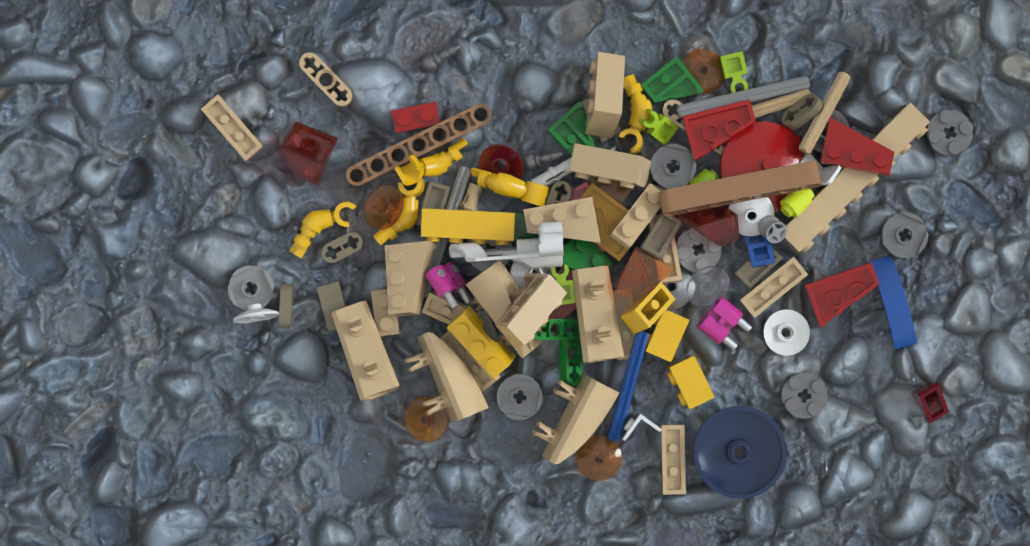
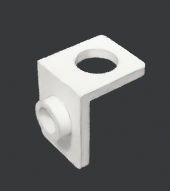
M805 154L799 163L817 160L812 154ZM817 161L822 185L831 184L842 167L840 165L822 167Z
M639 413L635 419L631 417L623 428L626 432L621 439L626 441L641 419L659 432L662 429Z

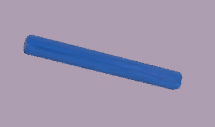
M641 331L635 334L608 433L609 440L619 442L621 439L648 340L647 332Z

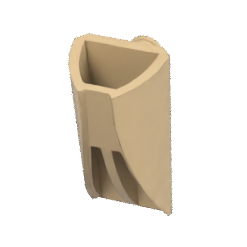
M500 260L466 284L475 296L472 298L470 306L478 303L479 305L474 311L479 312L484 308L495 324L498 322L506 306L514 303L516 299L514 293L519 288ZM541 327L536 332H542ZM504 334L497 338L501 341L506 340L505 345L507 347L512 345L522 359L543 342V340H532L529 344L523 346L513 345Z
M599 266L572 270L583 363L608 361L624 357L609 267Z
M361 301L332 312L331 314L360 400H373L396 390L400 385L367 302Z
M431 332L417 337L423 352L406 358L405 364L417 362L408 368L410 373L428 365L440 393L439 396L422 402L423 407L434 404V407L425 412L427 416L446 408L452 423L489 408L466 365L443 340Z
M585 374L582 375L581 382L576 388L559 380L557 384L564 388L565 391L554 388L553 393L569 400L555 430L541 422H537L536 425L544 430V433L536 430L532 431V435L548 442L542 457L553 464H559L575 453L602 423L618 397L619 392Z

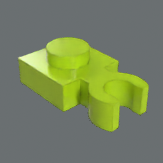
M743 51L720 56L724 79L731 78L732 80L730 92H736V84H741L743 90H747L748 84L742 79V75L748 74Z
M647 108L646 111L650 114V118L647 121L640 118L639 122L649 128L646 132L666 145L679 127L660 113L658 115L653 110Z
M564 264V272L562 274H557L555 267H551L552 275L567 292L562 299L561 305L576 303L573 280H566V276L569 273L568 265Z

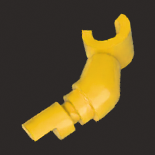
M633 74L624 77L623 84L627 97H631L629 102L632 107H630L631 115L628 124L631 127L623 130L618 137L625 139L629 135H634L637 138V144L630 148V154L634 155L641 151L644 144L640 132L641 130L644 131L646 127L639 122V119L647 121L650 118V114L646 109L653 110L645 94H641L643 89L641 84L637 83Z
M463 137L448 147L447 152L442 151L439 154L436 152L431 156L417 159L415 155H409L410 163L403 167L396 166L394 170L404 185H413L420 181L422 177H437L448 171V167L453 165L452 161L455 160L457 162L463 158L459 150L468 145Z
M471 168V176L478 178V186L483 188L489 187L495 194L520 198L524 202L537 206L545 205L549 187L530 181L524 182L502 172L492 174L489 171Z
M423 178L417 182L416 188L408 191L403 183H398V188L405 197L401 198L399 210L395 213L396 216L392 219V223H387L373 235L380 245L389 238L393 241L398 236L397 233L399 231L410 230L416 224L419 218L418 200L416 198L421 196L425 190Z
M343 201L336 206L334 211L330 209L311 211L302 220L301 233L296 234L293 239L295 242L289 251L302 258L311 244V237L314 238L317 233L320 234L322 230L334 226L335 222L343 227H349V222L342 220L339 212L344 207H349L353 210L357 206L353 202Z

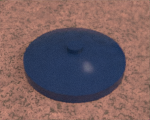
M731 406L715 412L704 421L695 437L693 457L700 477L712 490L729 498L746 499L764 493L779 479L786 463V443L779 426L767 414L752 407Z

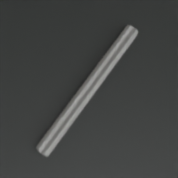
M804 76L677 106V114L679 118H682L686 115L749 99L750 102L793 93L808 89L810 82L808 77Z
M464 166L459 168L446 206L447 210H459L460 202L471 175L470 168ZM440 238V242H434L437 244V247L433 253L431 269L440 265L449 238ZM428 280L426 281L425 285L427 286L424 295L425 298L428 297L429 292L432 290V286Z

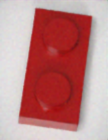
M436 102L391 110L396 134L428 128L440 123Z

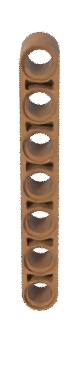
M477 104L351 166L346 172L347 181L354 187H361L395 171L394 168L396 166L403 167L410 163L409 155H415L419 159L486 126L491 120V111L488 106ZM480 109L486 111L488 114L487 118L484 121L476 120L474 117L476 111ZM457 120H464L467 123V127L463 131H457L454 128V123ZM435 131H445L446 138L440 142L434 140L433 135ZM416 140H423L426 145L424 150L417 152L413 149V143ZM396 150H402L405 153L404 159L400 162H396L392 158V154ZM376 160L384 162V168L380 172L372 170V164ZM355 170L363 172V179L360 182H353L351 179V174Z
M808 161L660 191L659 198L663 216H673L812 189L821 186L822 183L817 161Z

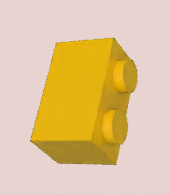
M659 282L646 288L620 317L631 331L636 334L650 328L672 304L675 298L663 283Z
M665 310L653 323L655 327L652 334L648 333L645 352L671 362L689 319Z
M694 355L668 367L670 371L667 373L668 379L672 386L677 385L680 391L677 397L682 407L686 405L688 409H692L714 398Z

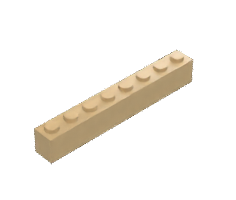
M909 103L872 140L894 151L895 158L899 153L901 155L905 154L912 147L909 143L915 137L919 139L928 131L926 126L930 121L912 103ZM842 168L832 183L825 185L814 196L812 203L797 218L793 217L785 225L787 233L783 240L796 253H799L801 250L805 253L814 244L812 239L817 234L822 236L830 228L828 223L832 219L838 220L847 211L845 207L850 202L853 204L857 202L863 195L861 191L866 186L870 188L879 180L878 174Z

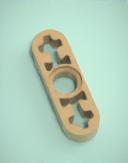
M305 53L301 56L299 61L300 68L337 106L346 107L352 102L353 94L351 90L316 54ZM307 58L309 60L314 58V65L318 69L321 66L324 67V69L316 74L315 78L312 75L316 72L311 67L305 68L307 65L305 60ZM327 73L332 76L333 81L329 86L320 84V77L323 74ZM337 82L340 83L337 88L342 93L348 92L345 102L343 100L338 102V95L334 91L331 94L328 93L329 90L336 86Z

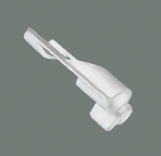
M562 221L542 222L538 228L539 238L517 239V247L482 249L476 243H458L449 246V254L451 258L465 257L467 262L509 259L530 269L562 267L564 256ZM487 255H502V256H489V257H487Z

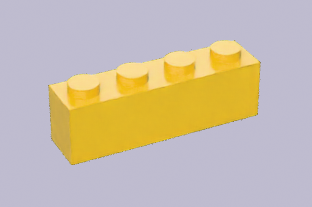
M422 209L421 237H426V241L440 242V238H449L451 243H463V239H472V243L486 244V240H495V245H509V241H514L515 213Z

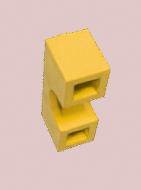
M468 305L451 320L447 329L494 379L510 366L515 355L500 339L495 342L485 333L483 329L484 321Z

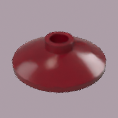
M495 144L487 147L481 153L479 169L489 171L492 174L502 172L520 179L523 174V163L515 150L506 145Z

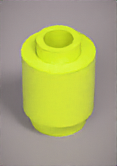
M811 189L788 193L780 201L781 211L789 218L791 216L797 218L812 203L814 193Z

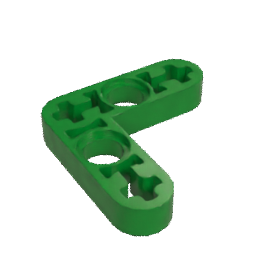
M548 319L547 323L542 326V332H536L533 340H559V378L570 386H577L582 379V350L578 320ZM552 324L556 326L555 335H552L550 332ZM564 327H572V332H565ZM569 347H572L574 352L571 359L568 356Z

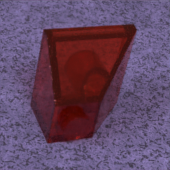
M296 121L279 152L296 177L318 185L326 171L338 138Z
M725 206L674 215L718 246H727L731 242L739 240L738 214Z

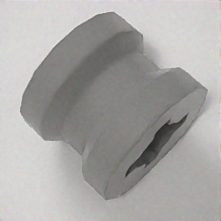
M773 215L763 217L758 224L759 233L771 243L781 242L786 236L787 228L785 224Z

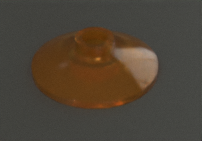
M708 49L694 50L688 53L682 60V63L703 88L704 92L700 95L714 92L724 80L720 56ZM705 67L707 74H700L699 68Z
M382 185L370 193L365 202L364 217L371 227L383 230L396 223L403 209V197L400 191L391 185Z
M423 396L413 400L405 412V425L408 432L413 438L421 442H433L441 438L446 432L449 422L446 408L429 416L426 415L425 412L434 407V404L423 407L422 402L434 398L430 396ZM422 416L426 418L425 424L421 422Z
M594 435L577 450L576 462L580 472L585 477L594 481H604L610 479L618 472L622 463V453L615 441L609 440L604 435ZM598 454L604 457L601 463L595 461V456Z

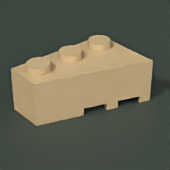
M598 52L596 59L591 60L589 74H592V80L590 79L588 85L590 97L587 103L585 134L608 138L613 137L622 115L625 56Z
M575 143L569 171L576 173L575 177L589 180V176L598 178L597 182L611 184V181L620 183L619 186L633 189V186L646 188L651 161L639 155Z
M593 197L523 209L527 233L538 234V228L542 222L562 221L563 238L601 243Z
M421 241L385 245L389 315L396 317L420 315L427 287L425 286L427 281L425 274L431 270L433 253L437 247L436 243Z
M526 273L523 277L526 281L522 289L517 288L514 293L516 295L514 303L506 306L495 326L513 345L525 346L534 339L536 331L547 323L548 316L552 311L562 304V299L567 292L550 274Z

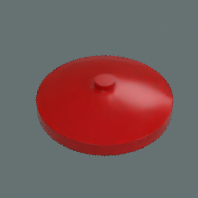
M764 121L755 122V124L726 142L720 156V178L798 164L805 155V153L799 150L802 141L792 130L781 124ZM788 193L768 197L773 205L774 213L781 211L780 201Z

